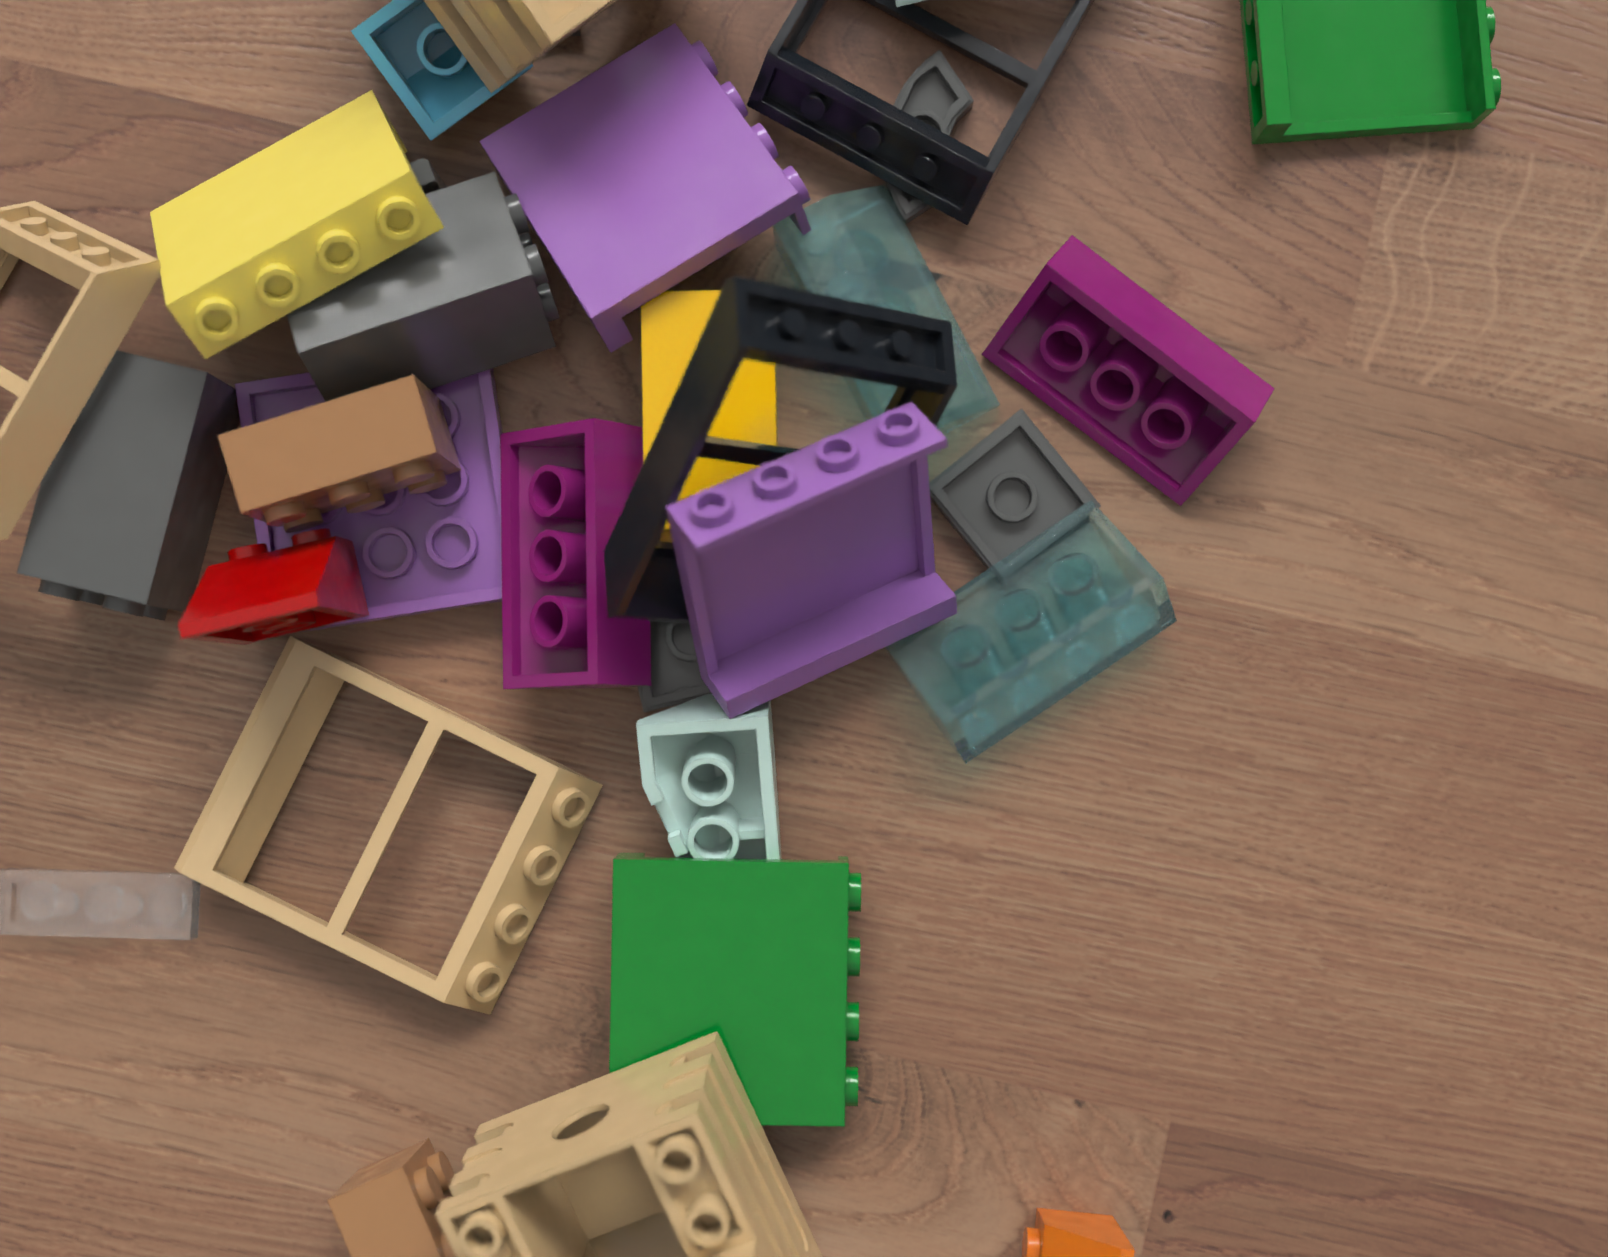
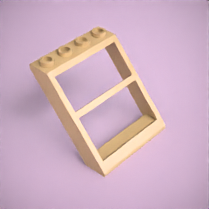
M36 201L0 207V291L17 261L21 259L79 289L80 292L28 381L0 365V386L18 396L17 401L0 428V541L9 538L158 280L161 269L159 259Z
M290 636L174 869L443 1003L490 1015L603 785L356 663ZM344 681L428 721L330 921L327 922L245 882V879ZM446 730L537 775L438 976L346 930Z

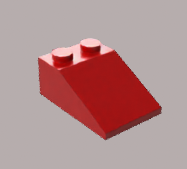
M325 528L291 536L292 546L268 552L267 544L261 543L227 551L229 561L210 565L204 572L178 623L181 639L247 645L370 616L353 541L339 536L331 537L330 529Z

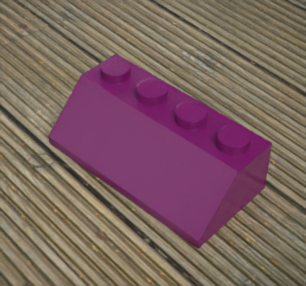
M1073 235L1045 264L981 354L1179 506H1182L1256 422L1275 389Z
M591 418L501 433L503 689L651 686L650 621L608 618L604 549L643 465V427Z

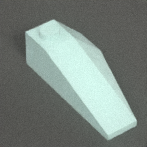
M706 694L637 720L636 730L642 787L651 806L655 805L667 830V840L675 857L782 859L771 700L729 719L712 694Z

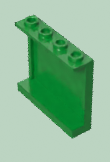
M1239 0L1252 145L1474 129L1496 109V105L1499 102L1501 77L1498 69L1492 68L1490 44L1495 34V14L1492 7H1486V0Z
M619 853L613 859L609 1073L717 1031L761 1125L845 1127V1106H858V1067L846 1066V1041H859V1002H847V976L860 977V937H848V912H861V873H849L848 856H838V860L667 858L645 857V853Z

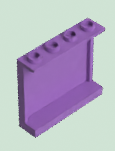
M675 23L479 141L510 194H517L526 219L610 352L633 340L622 317L789 216L802 235L811 231L803 208V204L810 201V196L800 176L791 165L781 170L775 161L779 157L778 151L766 129L761 123H757L752 127L749 126L744 119L748 115V111L730 81L722 85L717 82L714 76L718 75V70L706 47L700 40L691 45Z
M912 402L889 410L879 416L666 506L700 676L729 719L957 614L956 595L935 572L927 455L947 447V438Z

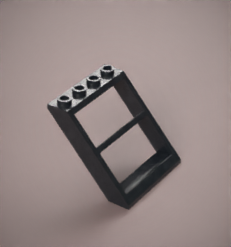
M797 0L766 54L746 106L968 226L1094 0L1075 1L1037 70L915 4L897 7L895 0H864L1026 88L988 157L797 54L828 0Z
M738 276L727 279L604 549L608 618L689 623L673 543L662 542L659 539L668 522L666 506L677 502L697 457L761 466L799 450L708 436L743 359L897 386L885 412L912 402L936 427L957 388L951 322Z

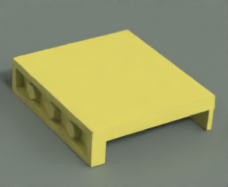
M373 90L150 212L157 257L160 260V274L166 307L205 360L444 228L440 218L423 192L405 155L408 151Z

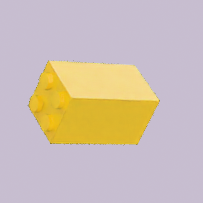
M721 290L665 291L641 306L643 463ZM746 359L742 360L708 436L778 446L776 365ZM697 457L677 502L760 466ZM669 521L659 541L673 543Z

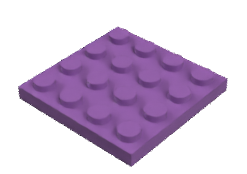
M493 368L430 389L440 399L461 467V471L445 475L446 485L419 494H410L408 487L384 494L385 503L383 505L359 513H347L346 507L321 514L324 521L322 524L298 532L286 533L283 526H267L266 522L254 518L257 544H267L268 552L292 546L291 536L315 529L327 528L330 529L331 537L339 536L353 541L370 616L307 631L502 601L500 450L502 426ZM309 373L235 384L241 428L325 402Z

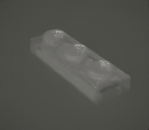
M6 868L0 870V935L192 940L198 938L200 883L181 873Z

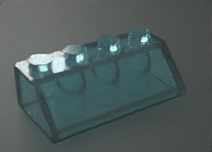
M885 185L829 195L804 208L811 231L805 235H802L789 216L773 225L774 245L797 289L951 322L957 388L936 426L943 435L999 407L1000 403ZM844 377L866 421L885 412L897 386Z
M1090 500L953 592L956 595L957 614L885 648L934 723L966 764L1177 620L1164 578Z

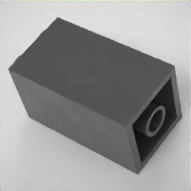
M495 171L425 194L444 228L287 314L297 352L325 402L410 375H414L429 389H433L556 347L548 322L557 320L560 316L548 285V278L537 247L533 244L530 237V230L517 194L504 197Z
M117 350L41 480L17 573L41 579L38 592L102 605L103 608L131 615L146 616L165 621L168 609L185 612L197 587L227 472L226 462L217 435L238 429L240 423L236 389L205 371Z

